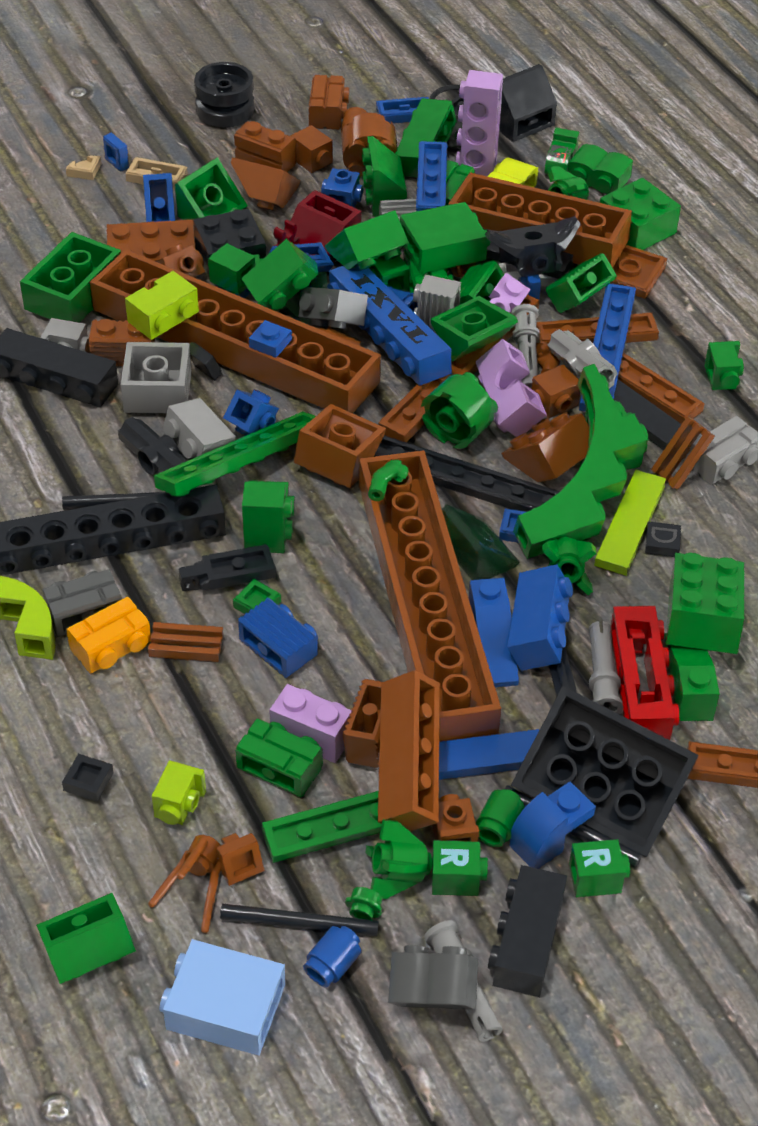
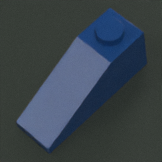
M505 579L470 580L468 599L494 686H518L517 663L507 648L512 618Z

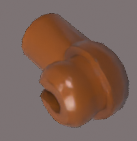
M540 341L536 343L537 361L542 367L541 373L560 366V360L551 353L547 342Z

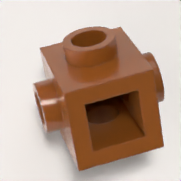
M178 244L165 250L166 257L155 261L194 278L205 273L202 255L198 250H195L194 245L183 248L182 244Z

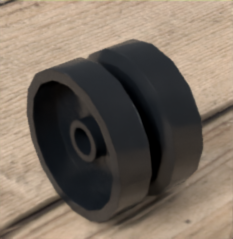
M217 62L202 67L196 73L194 78V88L197 96L195 100L198 118L205 124L228 128L239 126L253 116L255 110L253 96L254 81L249 69L233 62Z

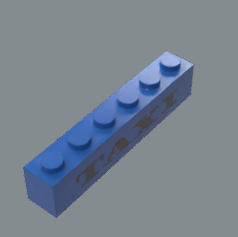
M344 266L329 270L330 283L327 285V289H340L368 295L364 326H358L372 337L376 345H380L387 352L389 358L392 361L394 360L407 376H410L421 386L452 374L451 348L369 268L360 271L359 267L347 270Z

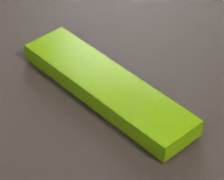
M635 469L596 555L594 566L627 575L647 529L648 521L651 520L665 488L666 478Z

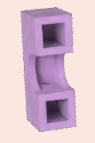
M501 339L476 361L480 373L478 378L490 398L495 400L498 405V412L495 414L494 422L501 431H508L517 437L526 433L532 428L531 426L536 425L547 416L539 394L520 382L530 373L523 353L504 339Z

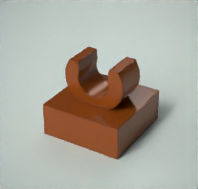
M236 833L221 838L223 845L216 847L223 878L229 886L264 871L258 841L252 833L240 838Z

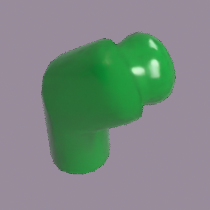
M396 459L390 460L375 471L368 491L369 498L374 501L383 500L388 482L392 478L396 482H402L408 475V467L401 464V460Z

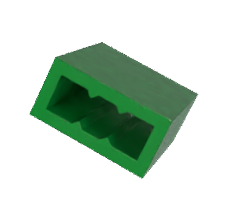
M466 202L400 215V223L409 241V244L404 248L420 274L486 260L487 247L490 246V240L485 236L487 230L482 228L476 213L471 211Z

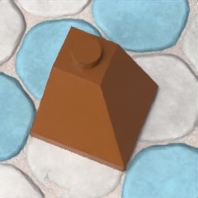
M234 157L231 159V164L248 196L258 202L257 206L272 211L274 206L284 208L299 187L301 180L284 170Z

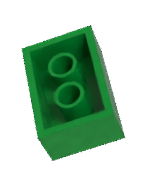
M71 232L20 281L24 309L48 319L55 318L80 323L93 310L90 281L121 254V250Z
M675 553L669 586L666 644L738 654L744 624V562L728 557L719 559L704 557L697 553Z

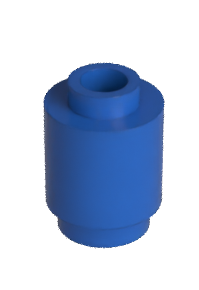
M331 926L307 954V962L303 965L304 971L314 982L322 987L327 988L332 982L337 983L362 953L359 946V937L346 926L341 928Z

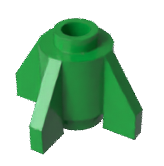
M559 166L547 168L550 182H554L548 191L585 200L588 199L589 189L584 179L572 175Z
M571 537L547 541L542 545L543 553L549 557L548 566L558 564L564 577H569L571 583L577 582V586L589 596L593 592V587L585 573V562L597 554L596 547L591 542L575 540Z
M383 819L379 838L386 840L385 843H377L375 846L366 845L365 853L372 858L374 874L381 875V877H372L370 889L379 893L383 899H387L422 882L425 875L428 876L431 872L432 855L430 852H427L426 845L400 822Z

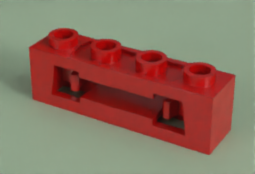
M655 606L613 607L610 625L612 631L611 640L616 673L621 680L619 693L620 699L623 702V717L670 740L673 725L679 724V707L677 703L672 704L671 697L674 695L673 675H667L666 668L669 667L668 647H662L664 622L663 620H658ZM643 644H645L644 664L649 691H641L638 704L637 696L640 681L635 654L642 653Z

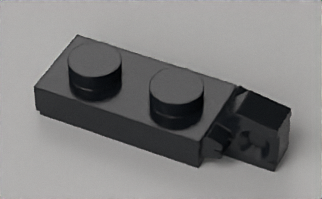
M266 544L204 555L202 560L194 563V565L179 568V582L182 591L211 590L249 583L253 579L260 581L276 578V567L269 547Z

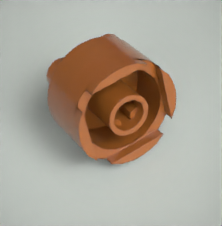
M359 114L353 117L354 121L343 126L341 133L343 162L348 171L358 172L360 177L362 176V171H365L362 148H367V136L375 137L392 152L395 153L397 151L396 128L392 122L390 124L386 121L385 116L381 114Z

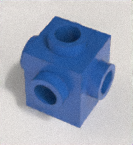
M332 168L328 179L323 180L321 193L354 208L357 202H361L364 186L360 185V173Z
M254 389L252 394L236 390L223 418L236 425L235 430L247 436L274 424L279 408L269 403L270 396Z

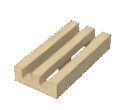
M135 157L125 174L126 181L144 184L143 175L172 173L173 190H175V184L187 177L188 171L187 166Z

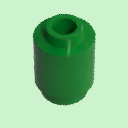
M508 789L491 792L476 820V825H478L479 829L478 838L483 843L492 847H501L504 842L511 839V830L514 822L525 808L518 794Z

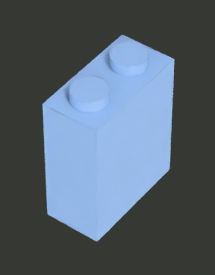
M192 939L186 954L180 953L174 969L176 979L172 988L167 987L161 998L159 1010L164 1014L166 1030L260 1056L286 985L285 964Z

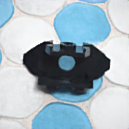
M573 216L549 224L505 231L488 230L485 236L488 240L499 246V262L516 261L517 265L515 267L521 277L559 271L563 264L560 253L567 248L581 224Z

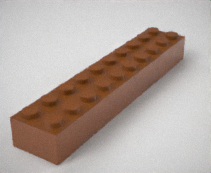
M125 249L90 281L93 310L124 322L127 320L126 297L144 287L149 290L154 287V281L171 271L176 272L197 288L199 312L157 336L158 338L170 343H189V345L191 342L196 343L210 353L217 363L325 409L328 405L333 404L354 413L380 383L381 354ZM264 320L292 330V340L276 358L249 348V337Z
M425 451L360 458L359 487L407 671L416 670L440 683L439 742L499 734L500 702ZM390 460H401V464L408 467L407 477L402 482H396L392 478L388 482L383 500L374 501L370 499L368 491L373 473Z

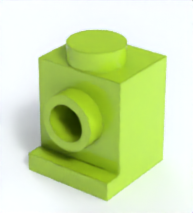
M169 760L152 794L154 817L170 825H183L188 813L195 811L199 797L204 798L205 796L204 770Z

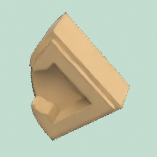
M87 156V160L76 164L75 161L71 162L66 167L67 177L94 180L102 165L101 156Z

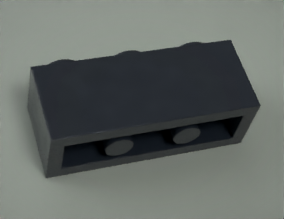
M521 865L518 879L510 878L505 901L510 902L511 906L509 912L501 911L497 927V935L502 936L500 946H492L488 962V969L494 970V987L540 998L564 899L567 875Z

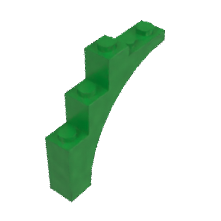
M595 364L583 367L578 381V387L586 405L589 423L588 450L585 460L577 474L561 492L541 506L517 517L513 532L526 559L543 554L542 545L547 541L562 537H571L582 541L599 535L606 518L604 508L600 502L621 495L627 480V472L622 462L642 456L648 442V433L645 426L639 423L634 413L623 416L619 402L614 401L609 392L606 377L599 373Z

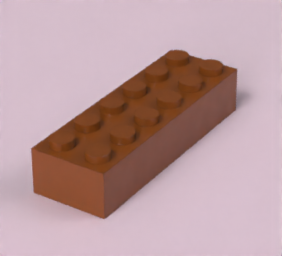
M471 172L448 203V205L466 202L471 211L476 213L482 228L495 231L555 223L575 216L581 225L567 248L562 252L572 254L573 263L581 264L602 253L605 254L613 268L630 239L632 210Z

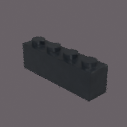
M6 328L0 335V377L100 408L118 385L116 361L9 328Z

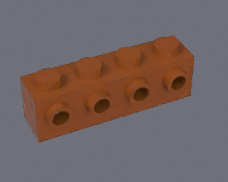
M416 670L382 682L380 704L378 823L382 824L383 819L398 821L410 832L439 823L440 683Z

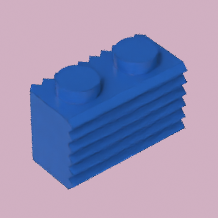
M266 598L264 602L261 601L259 605H256L249 613L246 612L244 616H240L238 620L239 639L241 642H244L246 646L254 650L255 654H258L260 658H263L265 662H268L270 666L278 670L279 674H282L284 678L289 677L318 655V636L311 625L307 623L302 625L297 621L291 610L284 604L278 605L270 598Z

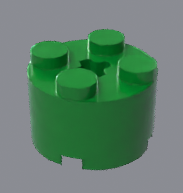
M470 372L447 377L424 398L421 407L424 406L425 413L422 415L423 422L430 433L444 444L447 441L456 444L453 448L457 449L465 448L493 422L494 416L498 412L496 401L490 398L485 389L479 384L477 377Z

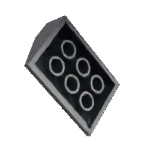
M562 686L511 786L535 798L541 792L549 796L568 782H571L596 806L594 816L582 824L613 840L618 839L619 843L647 857L699 755Z

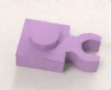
M505 273L490 294V302L510 313L514 307L522 303L531 289Z

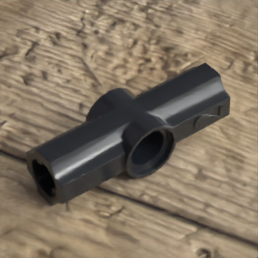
M131 417L125 420L121 429L118 430L119 439L137 455L142 468L150 475L161 473L187 461L180 454L176 443L170 436L164 434L160 437L141 419Z

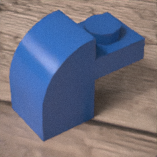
M568 782L549 796L541 792L522 810L514 822L509 846L529 867L539 869L563 852L566 834L594 816L596 806L571 782Z

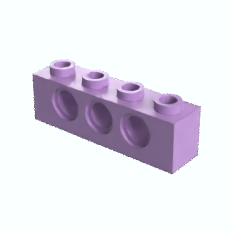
M469 70L466 81H461L459 98H464V105H460L458 122H462V128H459L457 134V145L461 146V152H457L456 162L458 165L464 164L473 167L475 174L488 176L497 165L503 74Z

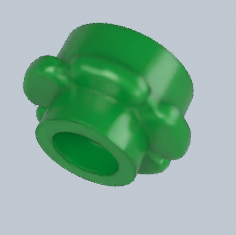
M356 887L353 889L351 897L345 899V905L351 908L349 913L353 918L372 920V918L381 916L383 898L374 890Z

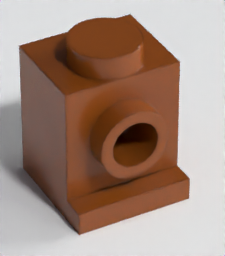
M456 794L442 796L439 799V823L432 825L435 840L478 842L479 829L475 823L470 798L460 799Z

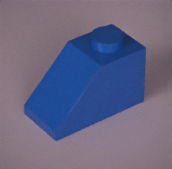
M172 173L143 175L146 222L175 221Z

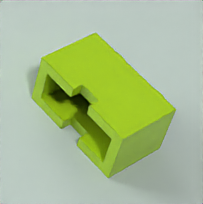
M174 271L154 281L153 288L148 290L144 287L125 298L128 323L150 340L199 312L197 288Z

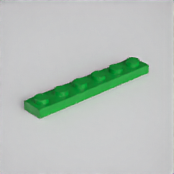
M302 411L154 475L155 488L170 493L172 496H184L191 489L200 485L211 484L216 478L225 474L236 473L245 465L261 462L272 453L286 451L289 449V446L298 442L299 431L316 416Z

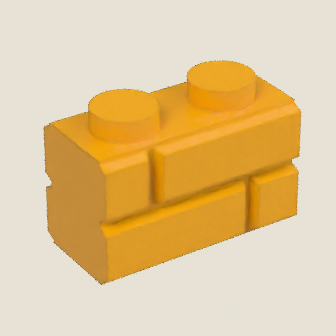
M128 596L66 629L72 653L79 661L81 660L82 665L90 674L101 668L108 669L112 667L119 658L130 652L137 653L143 650L150 642L151 637L148 619L137 609V606Z

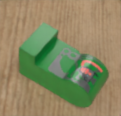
M555 127L553 141L546 157L544 174L548 175L547 168L559 166L568 171V162L578 150L579 131Z

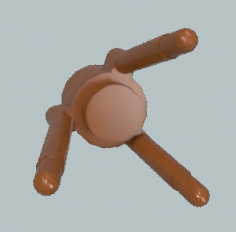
M207 835L195 836L189 850L185 851L180 862L149 901V907L153 908L157 905L177 878L182 880L188 872L196 876H204L206 873H211L201 925V932L207 933L212 918L219 874L222 871L216 847L221 846L220 843Z

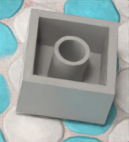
M127 342L121 378L124 413H167L168 406L188 401L192 372L189 343Z

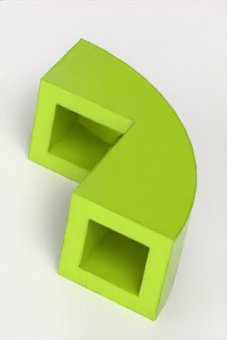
M0 576V620L18 622L14 634L19 656L53 660L56 645L51 614L47 603L29 585L13 578Z

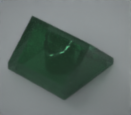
M448 504L442 508L457 562L471 580L490 579L515 568L520 563L484 519Z

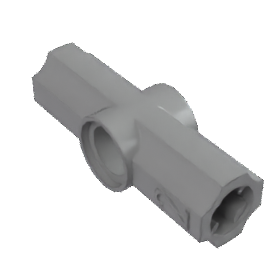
M558 329L551 334V340L548 344L551 353L561 360L578 379L583 367L595 364L599 373L606 377L609 388L614 385L615 377L618 375L615 367L601 356L596 346L589 339L581 341L569 330L562 331Z

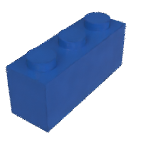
M558 564L519 573L507 648L521 671L561 663L562 648L566 646L565 626L566 622L570 619L568 609L569 597L573 595V587L569 577H564Z

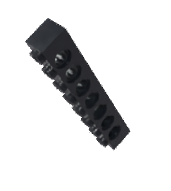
M217 484L193 488L184 496H172L170 493H163L0 522V576L225 536V513Z

